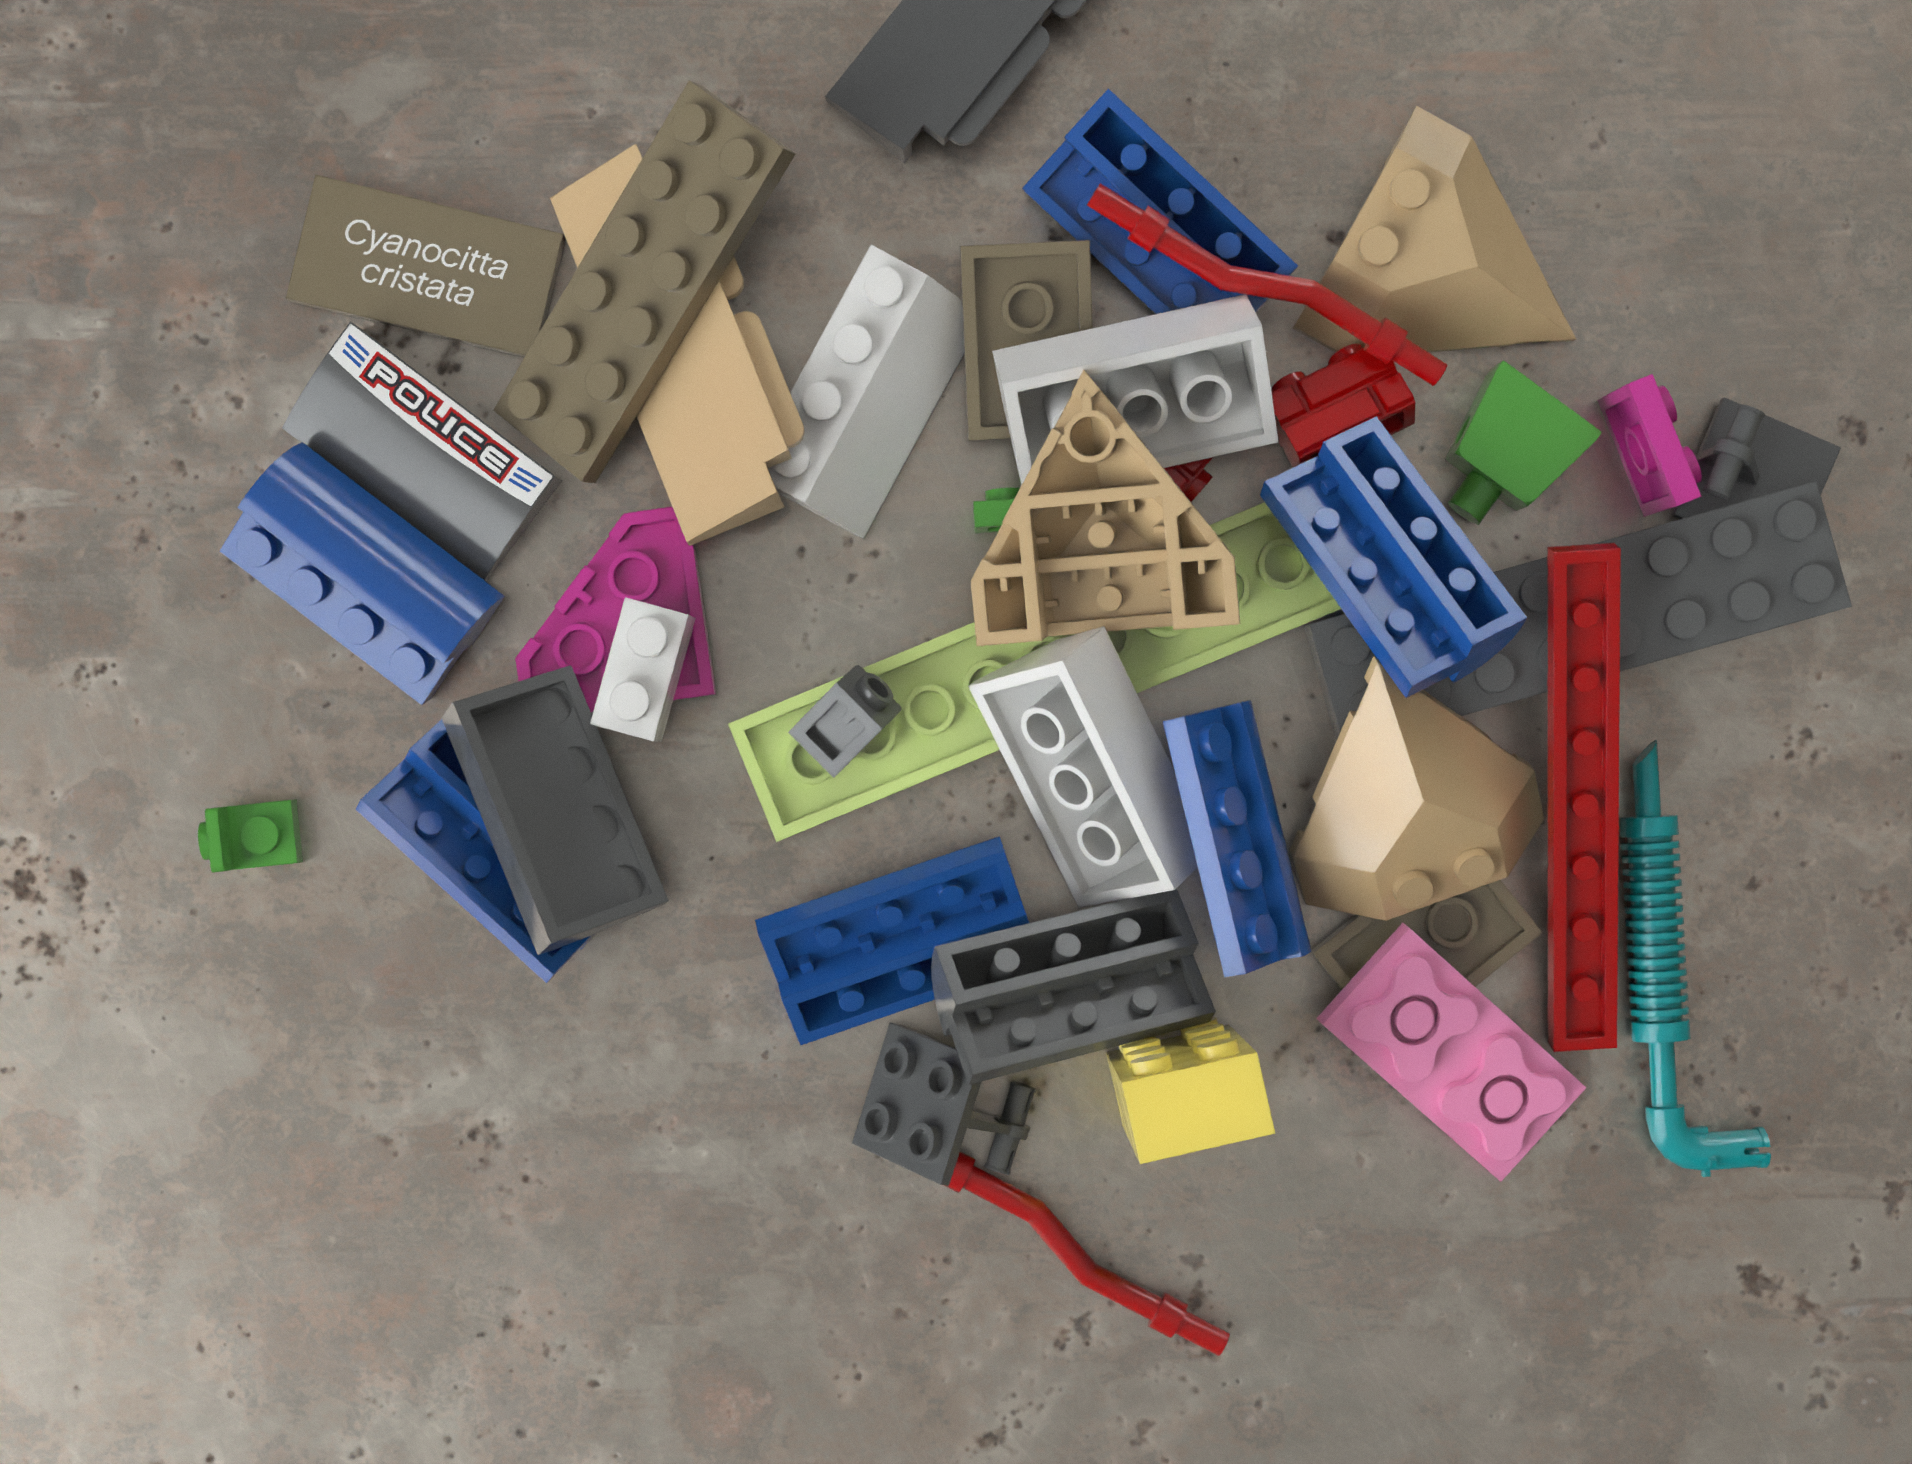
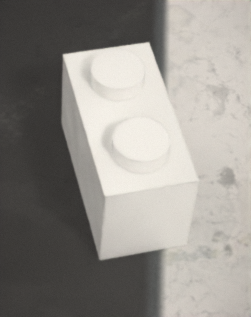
M625 597L590 724L653 742H662L696 618L688 614Z

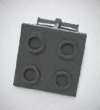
M1724 397L1718 404L1696 456L1702 475L1701 482L1697 483L1701 497L1676 506L1672 516L1683 519L1817 481L1821 495L1841 447L1769 417L1754 407L1739 404Z
M890 1022L852 1144L940 1185L949 1186L967 1128L994 1132V1140L984 1167L1001 1174L1010 1175L1020 1139L1027 1140L1030 1126L1026 1125L1025 1122L1037 1089L1020 1082L1011 1081L1001 1116H991L975 1112L973 1108L981 1082L968 1084L956 1048L902 1025Z

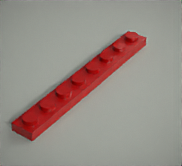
M1615 543L1547 547L1548 1044L1553 1052L1617 1048L1621 548Z

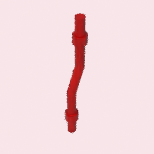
M1101 183L1087 203V206L1130 232L1128 240L1149 253L1153 248L1157 249L1220 290L1306 305L1366 343L1364 350L1385 364L1393 360L1432 386L1437 384L1447 368L1446 363L1406 338L1408 331L1386 317L1381 322L1315 280L1229 265L1169 227L1170 219L1150 206L1142 210Z
M961 1151L959 1152L949 1186L944 1185L945 1187L957 1193L963 1188L1028 1222L1081 1285L1148 1319V1327L1169 1338L1177 1334L1217 1356L1222 1354L1230 1337L1229 1332L1186 1311L1188 1304L1164 1292L1160 1297L1098 1265L1043 1201L974 1166L975 1158Z

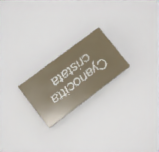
M315 174L286 299L298 304L525 357L546 322L566 237L562 233Z

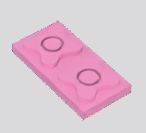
M1404 923L1395 930L1316 1018L1500 1182L1586 1089L1578 1079Z

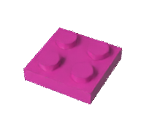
M1653 374L1628 383L1597 400L1644 517L1701 497L1697 483H1700L1702 480L1699 463L1688 446H1681L1672 424L1677 421L1674 401L1665 386H1657Z

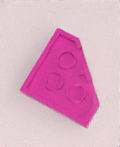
M673 507L624 513L609 532V537L588 565L582 568L555 604V609L535 636L528 640L515 658L518 681L571 665L590 712L593 713L623 602L626 597L688 614L696 618L673 701L716 695L695 544L689 546L686 542Z

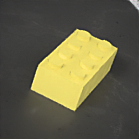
M1213 1017L1208 1023L1181 1029V1035L1161 1040L1154 1036L1123 1044L1117 1050L1106 1052L1122 1126L1140 1164L1275 1134L1257 1052L1229 1024H1218L1216 1017Z

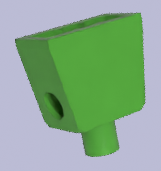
M1503 360L1491 368L1485 376L1445 459L1467 476L1448 501V505L1459 515L1477 525L1481 523L1497 499L1516 511L1523 509L1538 498L1599 438L1602 431Z

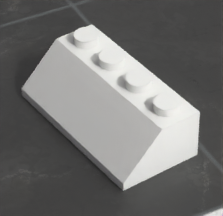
M870 245L790 392L804 425L805 434L800 444L789 449L792 459L768 468L780 495L864 540L964 356L962 300L927 274Z
M1246 294L992 351L1021 485L1050 431L1055 427L1083 370H1086L1163 468L1279 442L1263 328Z
M1104 626L1057 639L975 680L968 686L1079 908L1175 890L1198 868L1175 771Z

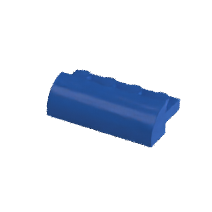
M1109 88L1066 134L1062 145L1022 188L1030 198L1075 240H1090V254L1155 314L1244 294L1220 290L1157 249L1153 248L1149 253L1128 240L1130 232L1087 206L1088 201L1100 183L1142 210L1150 206L1170 219L1169 227L1229 265L1289 276L1298 267L1289 256ZM1247 295L1256 313L1269 300V298Z
M1377 416L1323 441L1318 456L1264 481L1260 492L1261 498L1405 698L1447 677L1455 683L1472 673L1501 651L1515 637L1525 623L1526 615Z
M303 442L293 446L278 457L253 484L237 507L243 512L220 549L222 554L421 705L433 698L462 652L474 644L505 597Z
M1251 700L1163 721L1224 977L1247 974L1280 960L1303 957L1311 953L1312 950Z
M442 719L409 749L402 762L360 799L356 810L544 982L548 983L596 935L593 934L568 945L537 955Z
M1000 836L761 917L756 919L755 922L758 936L778 982L782 1002L801 1046L935 1000L931 973L932 955L935 946L1028 924L1029 920Z

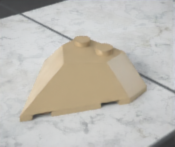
M1416 106L1388 155L1382 172L1332 262L1324 271L1318 283L1381 322L1386 317L1408 331L1406 336L1408 340L1429 353L1505 347L1522 343L1547 341L1555 343L1576 340L1473 137ZM1306 305L1292 328L1335 353L1351 344L1359 343L1363 348L1366 343Z
M1083 370L1055 427L1050 431L1002 521L1003 524L987 554L981 560L971 579L977 646L1042 641L1048 636L1078 634L1103 626L1106 631H1119L1173 626V630L1240 624L1235 557L1086 370Z
M1373 656L1364 676L1368 683L1366 691L1357 711H1349L1313 794L1312 798L1316 803L1314 811L1305 831H1297L1290 847V854L1306 905L1387 921L1507 878L1542 824L1544 815L1535 770L1530 763L1515 753L1511 755L1492 742L1488 734L1426 691L1421 690L1405 698L1379 660Z

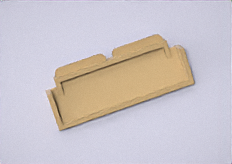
M637 144L629 147L550 197L577 268L643 158ZM733 256L637 414V419L689 546L784 508L785 506L768 468L792 459L789 449L800 444L805 434L804 425L760 318L749 311H743L734 315L728 300L737 297L744 288V279L735 256Z

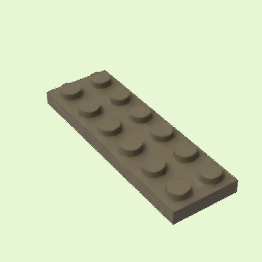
M689 80L493 411L580 481L596 483L796 153L705 87Z

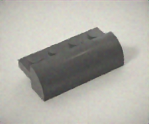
M1177 888L1172 891L1129 898L935 946L932 955L931 973L936 1008L944 1036L952 1035L968 1084L986 1081L1210 1022L1216 1010L1193 955L1199 943Z

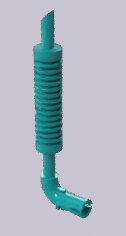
M1654 740L1639 754L1632 765L1635 816L1619 818L1620 837L1627 838V842L1620 843L1621 850H1627L1628 855L1621 856V862L1628 863V868L1622 869V875L1629 876V880L1623 881V888L1630 889V893L1623 894L1624 901H1630V906L1624 907V913L1631 914V918L1625 919V926L1632 927V931L1625 933L1626 939L1633 941L1632 944L1626 945V951L1633 953V956L1627 957V964L1634 965V969L1628 970V977L1635 978V981L1628 983L1629 990L1635 991V994L1629 995V1002L1636 1004V1007L1630 1008V1015L1637 1017V1019L1631 1021V1039L1634 1042L1648 1043L1652 1105L1645 1106V1113L1650 1138L1664 1158L1681 1168L1701 1170L1702 1177H1711L1710 1170L1749 1167L1767 1168L1770 1164L1771 1153H1760L1758 1149L1759 1147H1771L1768 1134L1763 1127L1708 1132L1707 1126L1688 1127L1685 1120V1106L1678 1104L1674 1042L1691 1039L1690 1020L1683 1018V1015L1689 1014V1007L1682 1005V1002L1688 1001V994L1681 992V989L1688 988L1687 981L1681 980V976L1687 975V969L1680 967V964L1686 962V956L1679 954V951L1685 950V943L1678 942V938L1685 937V931L1678 929V925L1684 924V917L1677 916V912L1683 911V905L1676 904V900L1682 899L1683 896L1681 891H1676L1675 887L1682 886V879L1675 878V874L1681 873V866H1674V861L1680 860V853H1673V848H1679L1680 843L1678 840H1673L1672 836L1679 835L1678 815H1661L1657 740Z

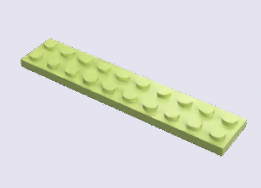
M1265 502L1209 525L1235 557L1240 624L1173 630V626L1107 631L1136 693L1341 609ZM973 622L864 667L863 669L867 673L877 675L889 686L893 693V699L901 706L902 710L834 778L788 732L842 677L728 723L776 842L1000 750L968 686L975 680L1057 639L1071 635L1048 636L1042 641L977 646L975 623Z

